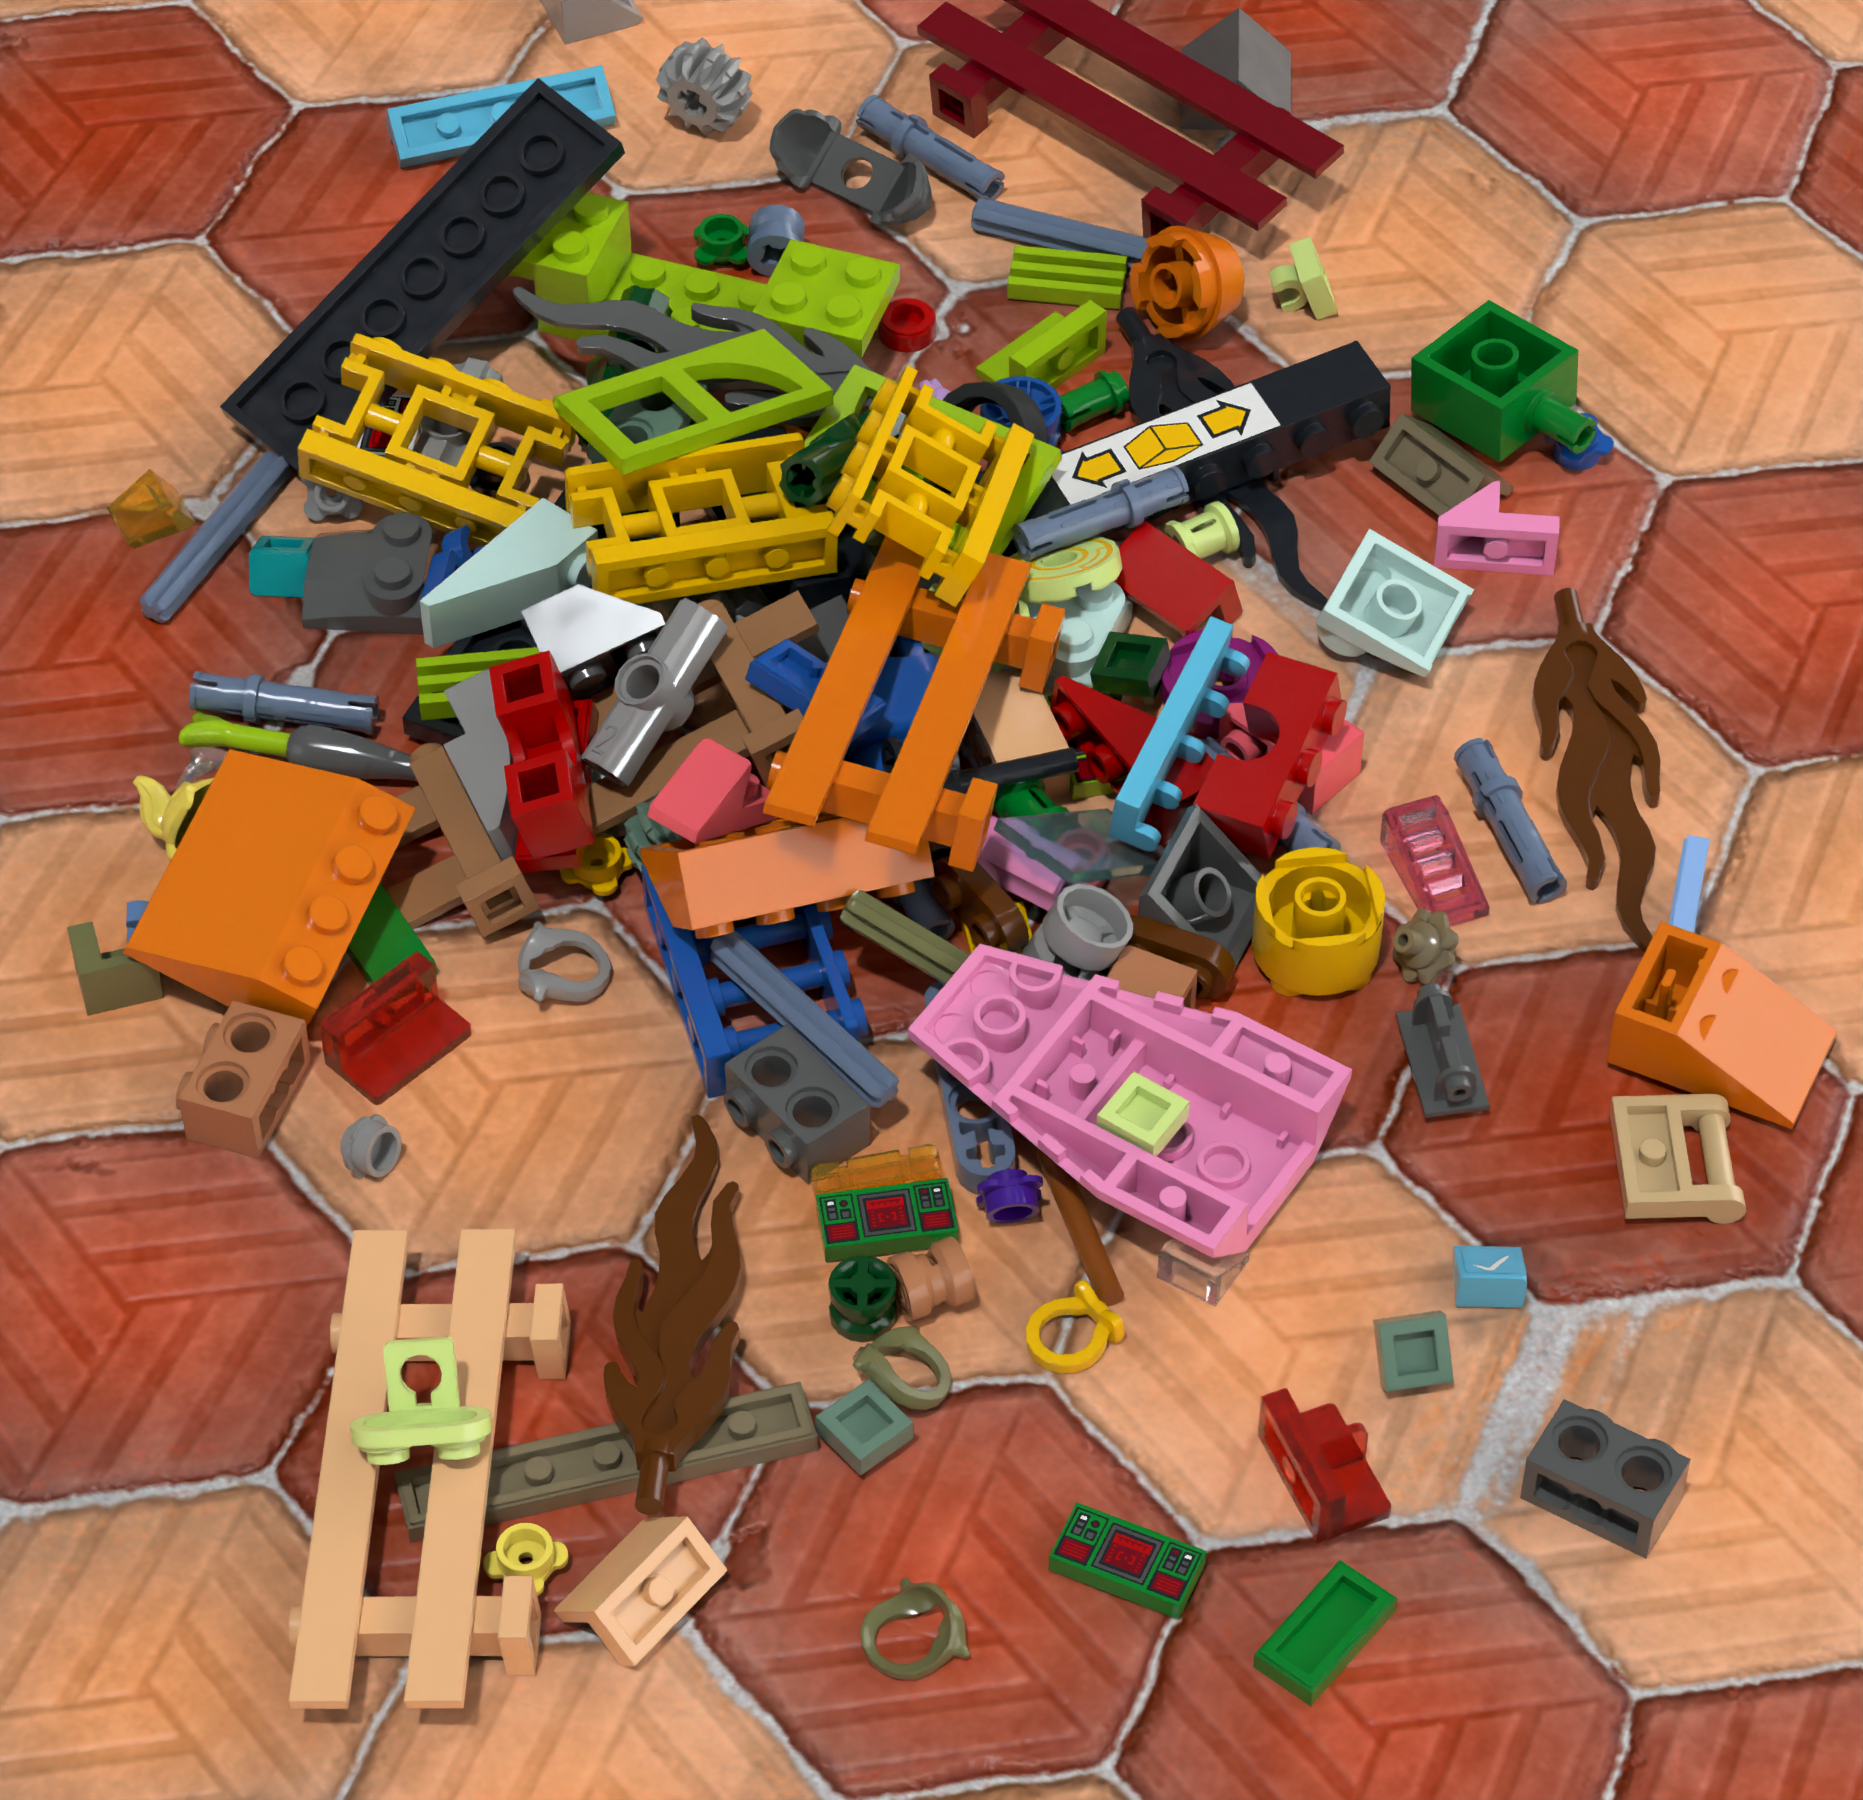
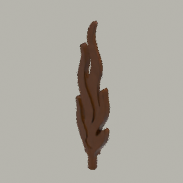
M1563 588L1554 595L1559 620L1557 637L1539 667L1533 688L1532 707L1540 735L1539 754L1544 759L1552 757L1559 733V709L1564 707L1571 716L1572 734L1559 769L1556 788L1558 812L1587 866L1585 886L1589 890H1594L1598 887L1606 860L1600 834L1593 821L1595 812L1607 824L1619 853V876L1615 910L1623 930L1639 948L1646 952L1653 937L1643 921L1640 904L1644 889L1653 870L1656 845L1649 827L1635 804L1630 782V770L1632 760L1638 763L1641 770L1642 791L1645 802L1649 808L1657 807L1660 795L1661 759L1656 740L1647 725L1637 715L1644 712L1647 697L1639 678L1628 663L1598 636L1592 623H1584L1577 591L1572 588Z
M700 1115L691 1117L696 1142L694 1158L680 1179L663 1197L655 1212V1236L660 1253V1265L655 1289L641 1312L638 1309V1305L643 1292L644 1276L641 1260L636 1258L631 1260L626 1277L616 1296L613 1324L617 1344L638 1387L627 1381L616 1362H609L604 1367L603 1376L609 1410L618 1429L632 1448L636 1457L637 1470H640L635 1508L645 1515H656L663 1510L668 1472H676L678 1463L686 1452L709 1430L724 1409L730 1393L733 1355L740 1340L738 1323L734 1321L726 1323L713 1339L706 1365L696 1377L692 1375V1368L701 1349L729 1311L737 1295L741 1278L739 1246L731 1215L740 1198L738 1183L734 1181L727 1183L713 1200L711 1217L712 1246L702 1261L694 1245V1221L699 1206L718 1169L717 1140L708 1123Z

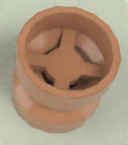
M952 1236L932 1242L926 1254L915 1255L905 1251L890 1256L887 1259V1264L893 1270L897 1282L895 1301L902 1315L909 1322L929 1316L932 1308L941 1302L956 1307L971 1302L975 1298L974 1282L968 1261L960 1244Z

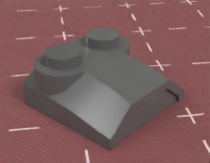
M396 513L380 520L374 529L320 533L314 537L304 580L303 628L423 635L420 600L432 556L439 553L438 531H432L430 524L421 516L412 513Z

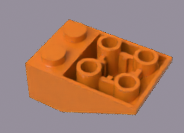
M1661 921L1614 1013L1606 1062L1694 1094L1721 1095L1728 1101L1729 1107L1793 1129L1832 1046L1837 1030L1723 943Z

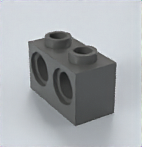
M788 1024L725 1063L726 1093L723 1099L733 1120L741 1127L750 1126L764 1140L766 1148L774 1161L782 1168L791 1167L807 1185L870 1145V1105Z
M1564 1399L1526 1459L1520 1498L1647 1559L1683 1498L1691 1459L1677 1453L1670 1445L1663 1441L1647 1439L1614 1423L1600 1411L1584 1409ZM1569 1457H1579L1584 1460H1574ZM1632 1487H1642L1648 1491H1640Z

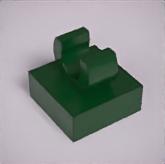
M1109 631L1090 672L1093 689L1098 692L1109 693L1112 698L1121 702L1125 695L1142 697L1145 706H1152L1161 686V676L1171 656L1167 638Z

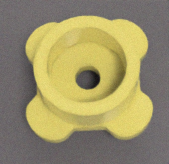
M518 1523L507 1528L499 1536L496 1551L489 1552L484 1558V1570L487 1576L492 1579H504V1576H533L536 1593L539 1596L544 1591V1581L554 1570L562 1569L567 1565L568 1550L563 1543L552 1542L549 1533L541 1526L533 1523ZM523 1558L533 1559L529 1564L520 1563V1559Z

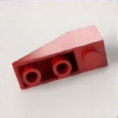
M1062 675L1055 679L1050 706L1065 740H1072L1086 753L1088 767L1096 780L1102 784L1110 782L1111 789L1118 795L1125 780L1111 781L1127 772L1129 774L1157 718ZM1205 752L1199 763H1191L1176 757L1165 781L1174 784L1183 793L1177 808L1167 809L1154 803L1152 804L1143 823L1154 827L1160 832V845L1172 838L1186 810L1193 805L1214 762L1207 752Z

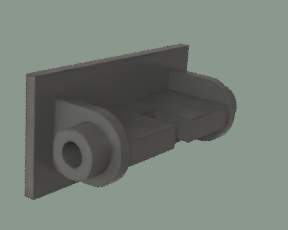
M1427 984L1422 986L1417 991L1413 1010L1396 1012V1020L1424 1117L1488 1110L1490 1106L1460 1005H1453L1450 993L1443 990L1440 985Z

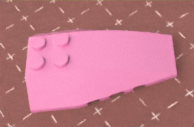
M979 944L908 1028V1038L1096 1198L1212 1258L1246 1252L1313 1164L1349 1084L1352 1069L1238 1012L1216 1006L1212 1014L1185 1007L1183 997L1157 991L1155 998L1119 989V980L1095 974L1090 981L1063 974V965ZM1133 1071L1190 1101L1189 1118L1158 1156L1096 1126L1097 1114Z

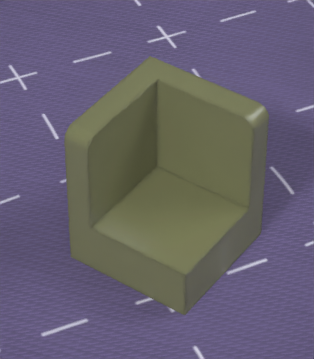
M92 921L67 927L87 1016L164 998L159 971L123 954L125 948L100 953Z

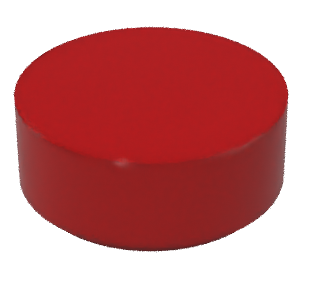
M902 298L890 302L879 322L880 340L885 346L898 352L909 353L925 349L934 341L936 336V315L934 310L927 303L917 299Z

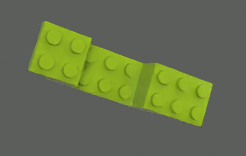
M587 192L509 275L534 280L536 296L562 305L620 300L623 291L633 285L642 288H655L670 298L668 303L669 307L673 310L670 318L686 325L711 331H730L696 323L692 320L691 305L693 303H700L711 306L738 308L757 313L778 324L812 353L814 352L804 344V330L806 328H813L836 338L853 350L859 357H863L900 282V264L790 239L768 283L764 284L632 253L628 201ZM537 319L539 332L573 340L585 336L608 335L610 331L556 327Z

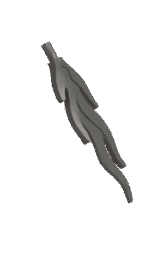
M519 286L513 290L515 300L535 318L563 328L622 332L641 338L663 351V353H655L631 342L605 334L580 337L576 340L577 352L579 354L603 356L623 365L631 371L760 329H765L833 389V396L854 364L872 371L853 350L822 331L813 328H806L804 330V344L814 352L812 353L778 324L757 313L738 308L693 303L691 305L693 321L711 328L730 330L711 331L683 324L667 317L654 308L636 301L609 300L595 303L562 305L544 300ZM718 378L696 381L707 385L708 392L760 389L774 390L787 394V392L779 388L750 380ZM758 390L729 392L725 395V408L729 411H736L784 394ZM868 396L859 416L869 411L874 398ZM826 407L780 423L791 426L812 427L816 424Z

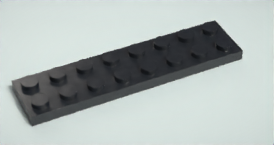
M537 78L220 406L224 415L264 449L273 452L279 457L283 456L284 460L288 463L287 467L299 476L298 446L306 430H313L312 424L316 416L319 415L345 425L361 391L341 384V365L345 357L348 358L350 355V343L354 335L358 333L370 338L383 337L395 342L404 351L428 359L625 154L621 141ZM385 384V390L377 405L383 406L398 389Z

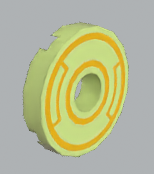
M1095 536L1050 551L1030 561L1023 560L1018 552L1009 557L1032 564L1020 599L1025 603L1034 604L1071 600L1072 597L1077 596L1076 587L1089 583L1091 584L1092 591H1099L1114 582L1123 569L1120 551L1115 541Z

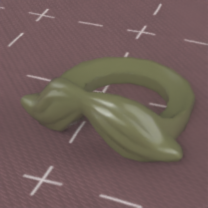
M917 1326L899 1327L889 1330L876 1338L872 1344L868 1343L865 1347H860L855 1352L853 1367L860 1374L867 1376L883 1393L898 1404L911 1409L928 1410L937 1407L949 1393L951 1381L949 1365L941 1353L919 1333L920 1329ZM907 1351L920 1356L930 1365L937 1379L936 1389L923 1391L908 1386L899 1378L884 1356Z
M903 1578L900 1581V1593L879 1603L866 1614L860 1629L861 1647L869 1665L881 1674L895 1679L916 1681L932 1674L953 1657L967 1658L970 1655L966 1645L965 1623L962 1612L947 1597L939 1585L931 1582L912 1583L908 1578ZM936 1605L942 1608L944 1618L938 1627L939 1635L933 1640L930 1652L922 1660L912 1664H896L886 1660L879 1654L875 1646V1638L878 1631L884 1625L895 1620L907 1619L920 1613H925Z

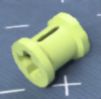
M1219 501L1207 504L1204 508V513L1181 523L1170 520L1161 527V532L1201 559L1219 551L1224 554L1232 553L1240 545V536L1236 522L1227 507Z

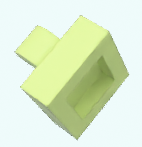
M1311 237L1289 244L1295 266L1281 265L1268 273L1273 290L1278 294L1283 312L1296 311L1308 301L1316 320L1338 313L1327 274Z
M1133 1071L1097 1114L1096 1126L1158 1156L1189 1118L1190 1101Z

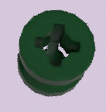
M861 1255L850 1257L840 1262L831 1272L828 1282L831 1300L829 1305L831 1325L839 1335L850 1341L862 1343L874 1341L885 1332L891 1330L895 1325L897 1317L895 1301L897 1282L895 1274L887 1263L876 1257Z

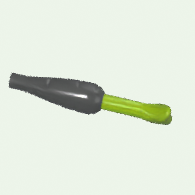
M198 711L192 716L191 723L185 725L179 733V744L188 748L200 749L225 746L286 757L289 763L359 779H407L417 781L409 765L410 754L328 727L309 724L307 726H300L290 734L233 724L217 716L207 715Z

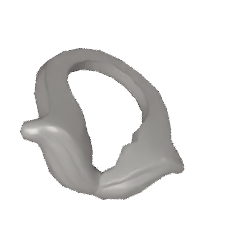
M537 921L522 946L518 957L519 989L527 995L534 996L537 1002L542 1001L544 998L566 1001H589L599 996L607 986L612 966L608 954L588 934L569 929L545 928L542 922ZM560 946H576L593 956L599 971L594 979L586 982H575L553 973H547L543 969L531 970L529 965L533 959L539 957L544 952L552 951Z

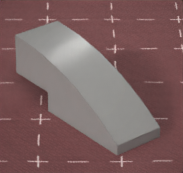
M488 668L444 690L465 734L443 744L502 861L512 855L515 859L518 829L511 817L504 766L513 764V759L504 731L496 717Z

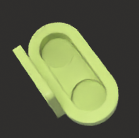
M433 1337L386 1342L383 1354L389 1412L370 1414L353 1420L350 1423L352 1444L359 1447L361 1451L367 1452L368 1462L375 1465H389L406 1461L410 1458L409 1448L421 1445L437 1447L438 1457L446 1460L466 1459L480 1453L479 1443L484 1441L486 1436L492 1432L491 1412L482 1407H460L454 1340L451 1337ZM416 1355L428 1356L434 1359L440 1366L442 1373L441 1382L431 1391L432 1403L417 1404L416 1392L408 1388L403 1382L401 1369L404 1362L410 1357Z

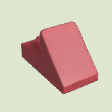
M705 738L696 745L650 804L647 817L694 844L777 819L775 816L763 813L764 803L770 789L759 784V778L751 773V762L710 738Z

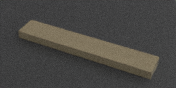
M801 1381L729 1397L724 1409L713 1425L680 1460L676 1472H668L666 1485L818 1451V1436ZM613 1423L493 1450L484 1526L637 1492L640 1470H637L636 1457L632 1448L617 1425ZM432 1464L394 1472L410 1543L421 1541L424 1538Z

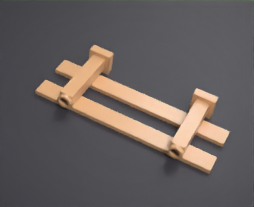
M461 1229L452 1304H401L409 1244L408 1230H354L343 1311L342 1313H333L330 1324L331 1349L333 1354L337 1355L302 1605H293L291 1607L289 1616L290 1645L292 1648H296L289 1694L291 1709H348L355 1656H409L404 1695L406 1709L464 1708L469 1656H502L507 1676H535L542 1614L533 1576H504L502 1596H476L502 1362L534 1360L539 1380L566 1379L571 1319L563 1283L536 1284L534 1303H509L517 1238L515 1229ZM451 1337L454 1340L460 1407L474 1406L490 1410L492 1432L486 1436L484 1441L479 1443L480 1453L470 1458L459 1460L441 1459L438 1457L437 1447L434 1448L417 1596L363 1597L380 1465L370 1464L367 1460V1452L361 1451L359 1447L352 1444L350 1423L362 1416L387 1412L388 1395L383 1354L386 1342L391 1340ZM416 1355L406 1361L435 1360L428 1356Z

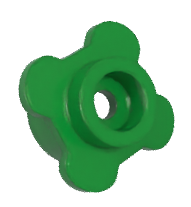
M715 214L705 218L694 229V239L699 242V248L694 251L696 262L705 266L712 264L717 266L739 265L747 262L745 240L749 238V228L738 218L728 214Z

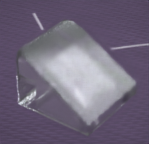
M1172 1238L1159 1251L1157 1278L1216 1307L1248 1263L1250 1254L1243 1252L1212 1258Z

